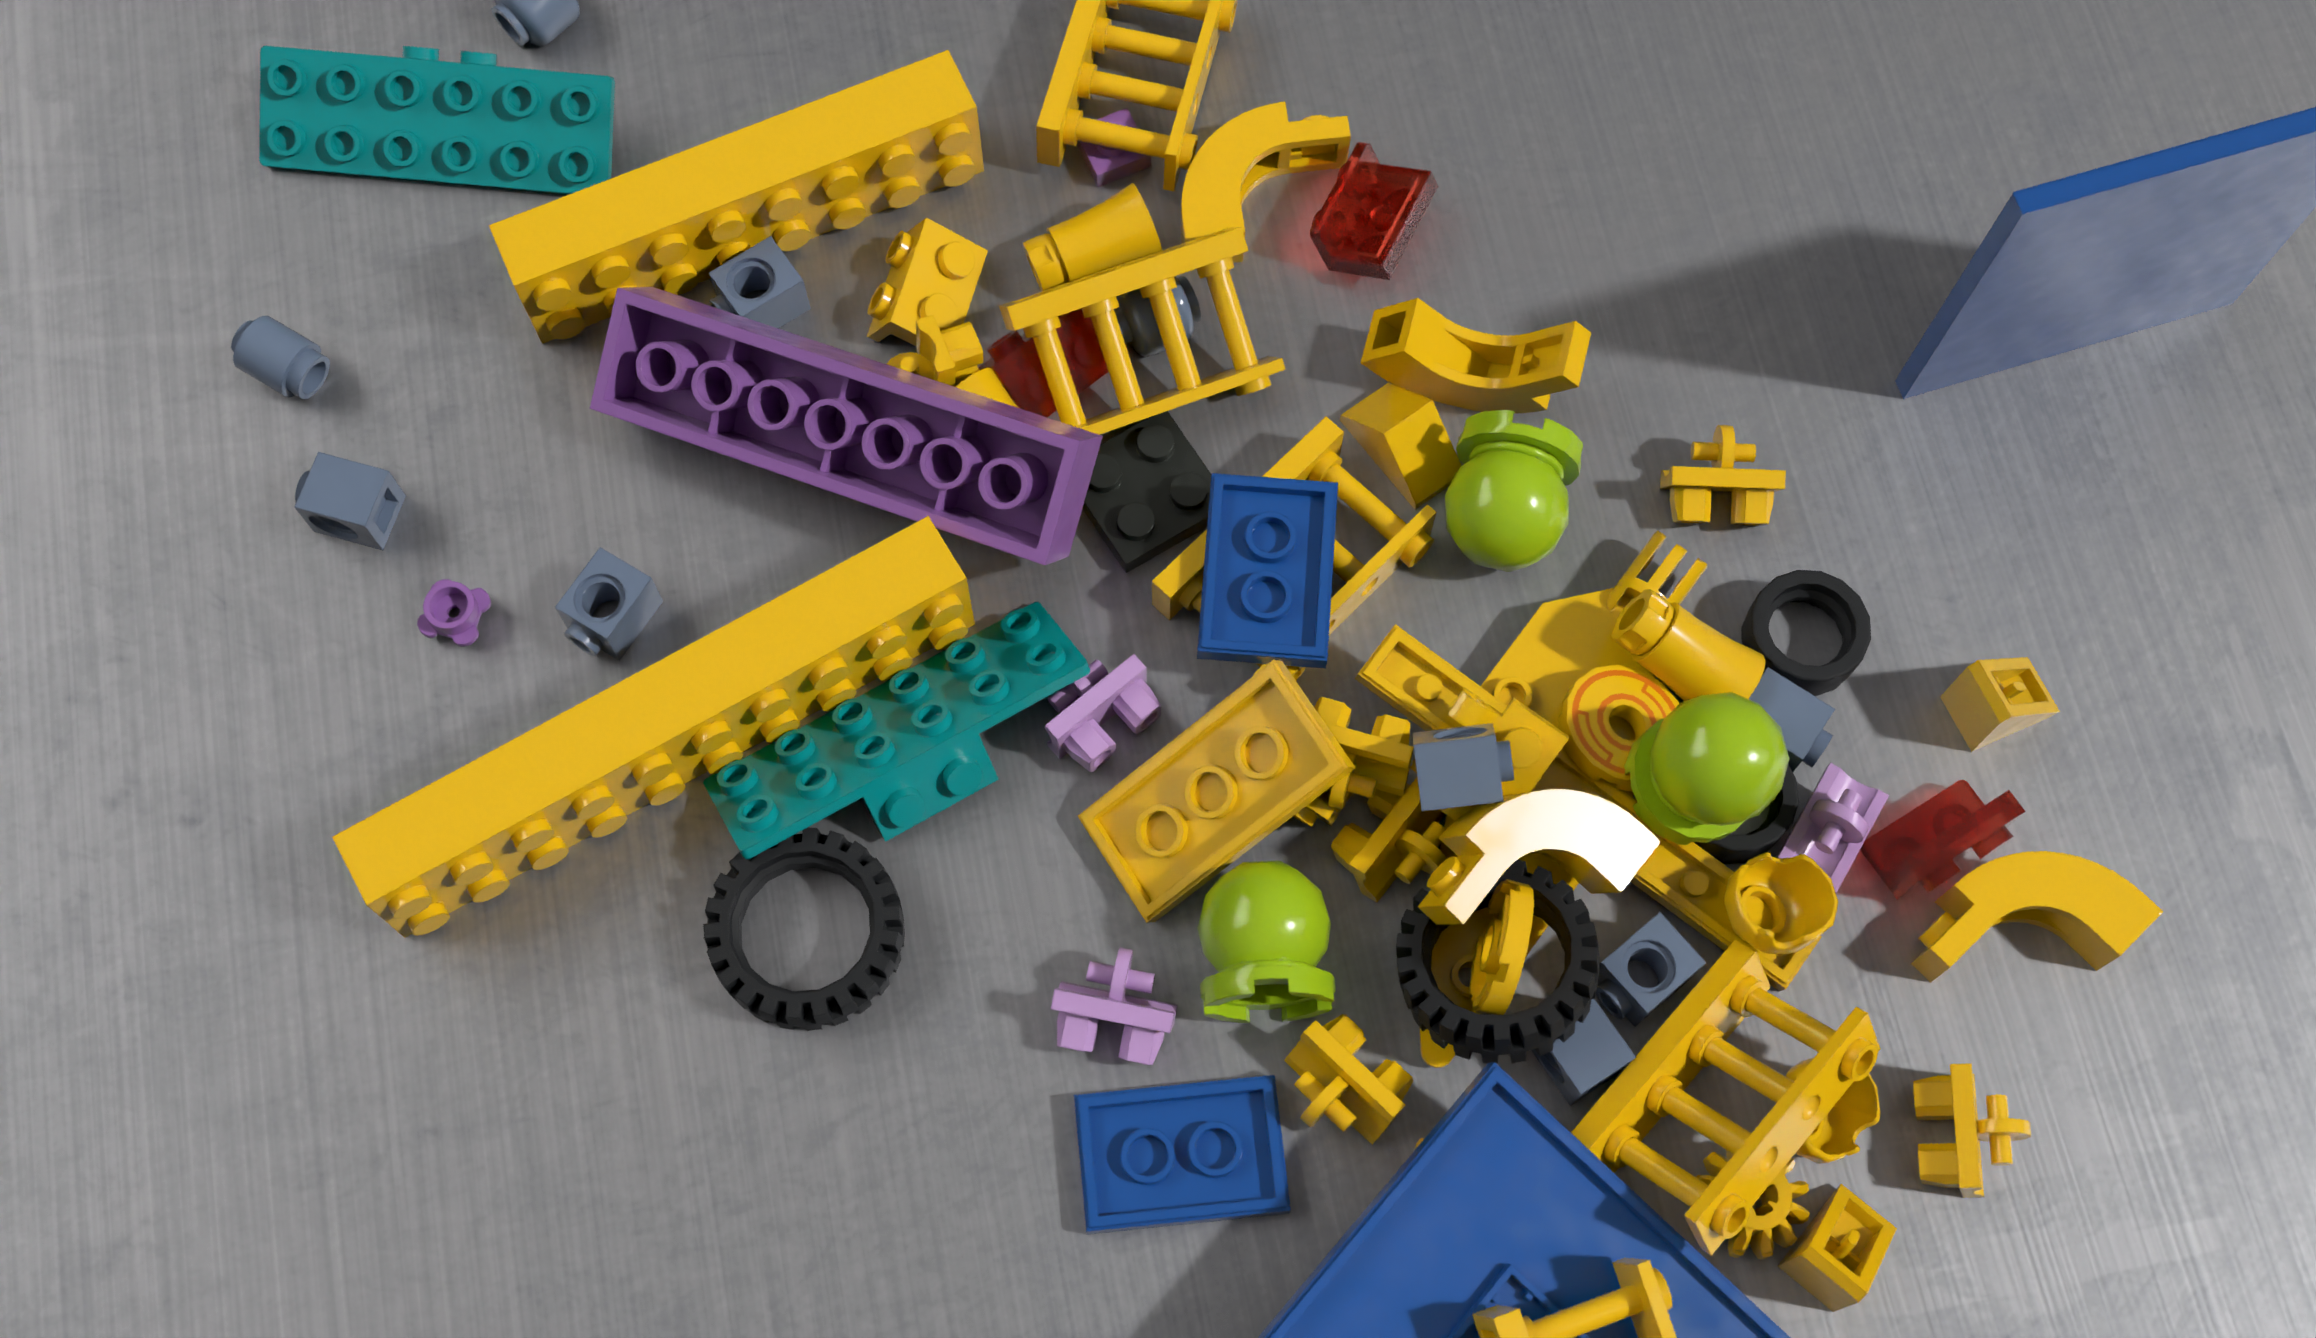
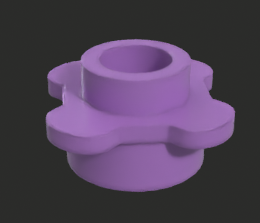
M449 579L439 580L432 585L424 599V614L418 618V629L425 637L433 638L440 635L452 638L458 646H469L478 639L479 632L476 627L482 613L488 611L491 606L490 596L482 588L469 590L462 583ZM451 609H460L459 615L457 617H449Z

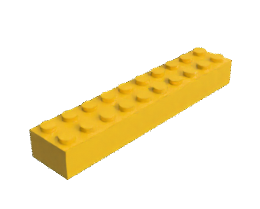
M927 516L332 836L365 904L404 938L411 934L419 936L430 933L443 926L450 919L449 913L471 901L480 903L495 898L509 887V880L531 868L542 870L555 865L567 856L569 847L591 835L594 838H599L615 832L626 823L628 815L648 804L653 806L662 805L673 800L685 790V784L706 772L710 774L719 773L730 762L741 760L743 757L742 752L762 741L776 742L786 732L797 729L800 726V721L821 709L823 711H833L842 702L854 698L857 693L856 690L877 678L882 681L889 680L898 672L909 668L913 662L912 659L934 647L936 650L946 649L954 642L963 639L968 633V628L975 625L967 578L933 522Z

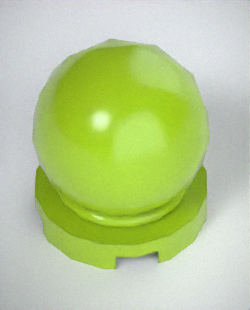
M1483 411L1466 419L1463 432L1458 438L1456 446L1457 455L1464 465L1455 473L1445 494L1446 529L1463 555L1474 564L1513 572L1525 569L1553 553L1568 526L1569 498L1565 486L1572 484L1580 474L1583 442L1573 431L1547 418L1544 419L1543 428L1540 429L1528 424L1513 423L1515 411Z
M1733 692L1701 695L1681 702L1668 716L1658 720L1632 744L1624 768L1625 775L1630 773L1631 789L1637 800V803L1633 805L1636 815L1655 834L1676 844L1688 845L1691 842L1708 843L1713 840L1723 839L1734 832L1745 820L1758 816L1782 789L1789 755L1781 727L1759 703Z
M1280 860L1242 862L1220 876L1205 895L1197 929L1203 954L1219 972L1206 977L1200 983V997L1203 1000L1205 1016L1219 1021L1250 1023L1249 1010L1281 1009L1282 1022L1315 1017L1332 1010V1002H1334V993L1336 992L1335 979L1332 973L1315 968L1328 950L1331 922L1321 890L1297 869Z

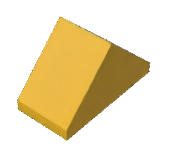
M1387 383L1340 415L1341 423L1415 510L1449 487L1455 473L1462 466L1432 399Z
M2028 657L1977 660L1967 666L1940 696L1971 752L2046 720L2060 712Z
M1840 1184L1777 1267L1834 1312L1860 1302L1867 1295L1897 1228L1843 1184Z

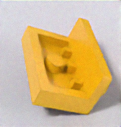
M927 217L908 232L900 231L893 239L886 254L885 262L891 265L886 282L878 286L868 306L867 313L873 319L867 337L880 342L888 335L893 334L916 346L917 319L934 315L940 331L964 324L988 250Z

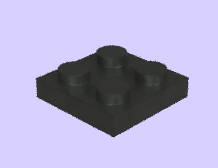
M1166 411L1146 418L1100 444L1083 510L1125 573H1128L1207 527L1211 473L1169 412Z

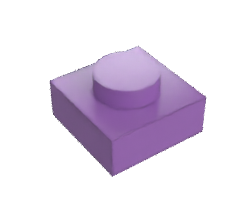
M1128 108L1097 119L1137 128ZM1082 141L1077 142V147L1097 187L1151 167V156Z

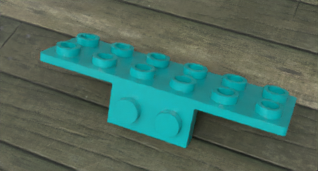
M265 45L260 50L259 162L263 166L572 194L611 179L615 80L611 76L496 66L497 54L460 51V63L439 61V49L403 46L401 58Z
M1033 602L1024 608L1011 611L1002 620L974 635L954 642L946 650L922 663L898 672L890 680L868 692L842 702L833 711L801 728L786 732L776 742L761 748L741 760L730 762L719 773L707 777L703 784L744 859H750L860 798L863 799L876 828L886 842L999 780L979 734L1088 675L1090 668L1085 657L1040 602Z

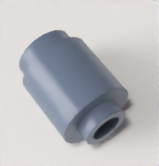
M261 316L254 321L249 320L243 323L232 339L231 349L234 352L233 362L235 367L285 397H293L295 395L301 399L312 397L323 385L329 373L330 360L321 354V348L318 344L270 316Z

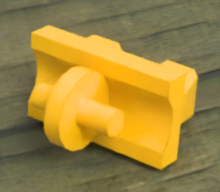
M930 315L916 320L917 353H900L892 357L887 365L955 387L965 378L979 370L977 365L983 363V349L971 322L940 331L934 315Z
M1717 425L1712 442H1692L1691 460L1711 461L1712 467L1672 466L1670 470H1662L1660 489L1670 490V507L1674 523H1709L1711 516V491L1732 492L1730 524L1763 526L1769 524L1774 502V492L1785 489L1786 470L1733 468L1734 462H1754L1756 458V445L1735 443L1733 426Z
M1320 697L1314 708L1356 767L1332 786L1328 806L1343 809L1348 792L1373 798L1375 789L1402 796L1408 782L1414 746L1409 745V721L1387 714L1377 716L1370 735L1348 728L1351 709L1344 702Z
M1418 777L1415 778L1411 785L1407 783L1402 796L1375 789L1373 798H1369L1367 803L1371 813L1383 821L1373 834L1354 823L1345 825L1332 841L1331 848L1337 861L1354 875L1361 893L1376 903L1397 877L1403 882L1410 884L1420 870L1432 874L1447 859L1438 848L1442 843L1439 837L1446 830L1439 824L1445 813L1439 809L1422 811Z
M1341 1014L1323 1026L1315 1020L1301 1034L1299 1042L1284 1060L1300 1076L1294 1086L1312 1102L1303 1112L1300 1119L1309 1127H1312L1325 1115L1342 1132L1352 1125L1373 1145L1406 1106L1402 1100L1413 1083V1077L1396 1061L1385 1059L1373 1072H1370L1354 1056L1366 1041L1363 1030L1346 1014Z
M1950 1064L1951 1075H1937L1913 1081L1917 1121L1954 1120L1956 1143L1918 1144L1920 1180L1922 1184L1960 1188L1963 1198H1984L1980 1141L1990 1142L1991 1165H2012L2011 1141L2030 1138V1122L2009 1118L2007 1095L2000 1094L1986 1096L1988 1119L1978 1120L1975 1075L1972 1073V1064Z

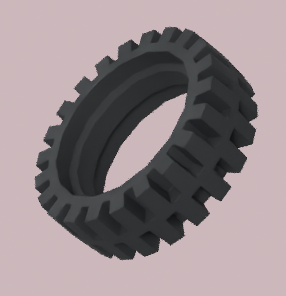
M807 827L803 830L802 834H794L750 859H744L739 852L729 861L731 870L727 875L719 874L714 883L716 891L714 898L708 897L705 913L708 919L707 924H703L704 939L708 947L707 954L719 981L729 995L744 1009L766 1023L769 1021L776 1023L780 1028L794 1030L795 1026L804 1027L807 1031L822 1029V1024L832 1022L836 1026L848 1021L847 1016L855 1011L861 1014L872 1005L871 999L877 993L879 995L884 993L890 985V975L892 972H897L901 961L900 952L901 948L904 947L905 941L904 916L894 883L876 857H872L867 848L857 841H854V843L849 842L843 834L830 830L829 834L825 835L821 834L818 828ZM819 868L841 875L860 891L869 909L870 935L862 957L843 978L821 989L791 991L769 984L751 968L742 949V922L751 899L768 881L790 870Z
M1516 860L1511 864L1474 912L1488 907L1496 887L1506 879L1528 884L1533 889V915L1541 918L1556 932L1565 953L1564 971L1555 990L1535 1007L1511 1015H1479L1455 1005L1438 988L1431 971L1432 950L1441 932L1451 924L1436 925L1418 908V905L1429 893L1424 888H1421L1413 898V911L1406 909L1401 919V933H1397L1396 960L1399 983L1408 1010L1411 1009L1414 1021L1422 1031L1429 1030L1433 1042L1443 1049L1448 1044L1453 1045L1455 1055L1470 1060L1474 1052L1481 1054L1483 1063L1495 1062L1498 1064L1499 1055H1510L1511 1063L1513 1064L1527 1061V1051L1533 1049L1536 1050L1540 1057L1553 1050V1040L1559 1038L1564 1043L1574 1034L1575 1023L1577 1021L1584 1022L1590 1012L1591 999H1595L1599 977V948L1594 922H1590L1589 911L1582 899L1575 901L1573 888L1563 879L1555 885L1552 873L1540 866L1536 868L1533 874L1528 873L1526 861Z

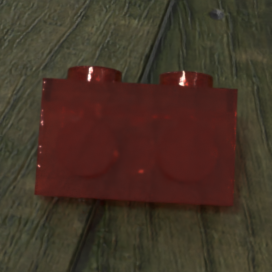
M1357 142L1347 162L1340 168L1337 181L1324 205L1315 214L1310 229V237L1327 269L1390 280L1439 187L1432 171L1380 164L1370 143Z
M1082 309L1058 316L1061 327L1056 329L1077 394H1080L1108 373L1091 317L1084 318ZM1017 330L1011 331L986 349L991 358L978 367L979 370L992 368L1018 408L1044 417H1049L1057 411L1033 337L1026 338L1025 333L1020 335Z
M1959 780L1866 839L1860 850L1897 900L1920 885L1924 887L1927 893H1930L1962 871L1955 862L1974 851L1981 860L2010 841L2014 836L2007 827L2026 811L2010 790L1985 805L1967 781Z

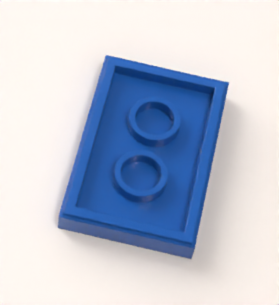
M1211 473L1197 659L1269 664L1273 660L1283 661L1285 666L1326 669L1338 482Z
M1275 1075L1074 1095L1087 1235L1290 1214L1291 1207Z

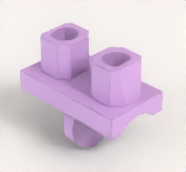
M1135 654L1109 674L1104 665L1096 659L1089 665L1090 673L1058 690L1048 698L1051 706L1060 714L1045 725V729L1051 738L1047 742V746L1059 759L1068 753L1072 759L1090 773L1094 772L1110 759L1116 751V743L1100 727L1117 714L1135 734L1143 732L1161 716V705L1151 688L1147 685V667Z
M1830 763L1824 770L1777 858H1791L1800 854H1805L1812 858L1831 878L1837 893L1889 795L1879 789L1857 782L1841 768Z
M1119 948L1115 966L1090 961L1086 981L1110 985V991L1063 981L1060 982L1059 988L1054 989L1051 1009L1059 1011L1057 1018V1046L1083 1052H1092L1095 1046L1099 1020L1101 1019L1125 1024L1119 1058L1153 1065L1165 1033H1171L1174 1026L1178 1005L1127 995L1126 989L1151 994L1155 974L1132 970L1133 950Z

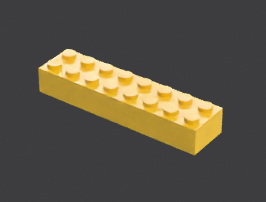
M946 50L489 225V228L514 288L542 344L554 339H568L579 334L585 327L611 317L617 288L654 287L680 295L692 290L699 282L710 279L709 272L770 236L781 251H793L804 246L810 239L835 229L845 230L852 228L873 214L891 207H906L914 203L922 195L945 186L956 187L968 182L974 175L984 171L977 106L949 50Z

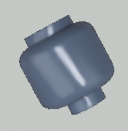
M495 0L496 5L491 9L500 27L512 40L522 46L526 42L537 47L546 46L580 16L578 0Z
M1174 276L1177 287L1172 289L1189 341L1194 334V323L1201 321V310L1189 280L1185 276L1178 278ZM1139 289L1116 296L1120 307L1114 309L1125 344L1130 343L1134 351L1144 357H1151L1164 352V344L1149 298H1142Z

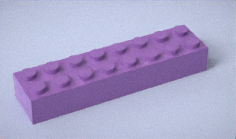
M654 287L617 288L589 408L917 522L929 516L934 526L940 530L1042 565H1048L1069 557L1103 437Z

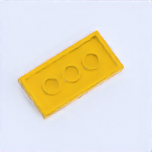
M1273 660L1080 813L1078 818L1145 922L1151 923L1162 918L1356 767L1283 661Z

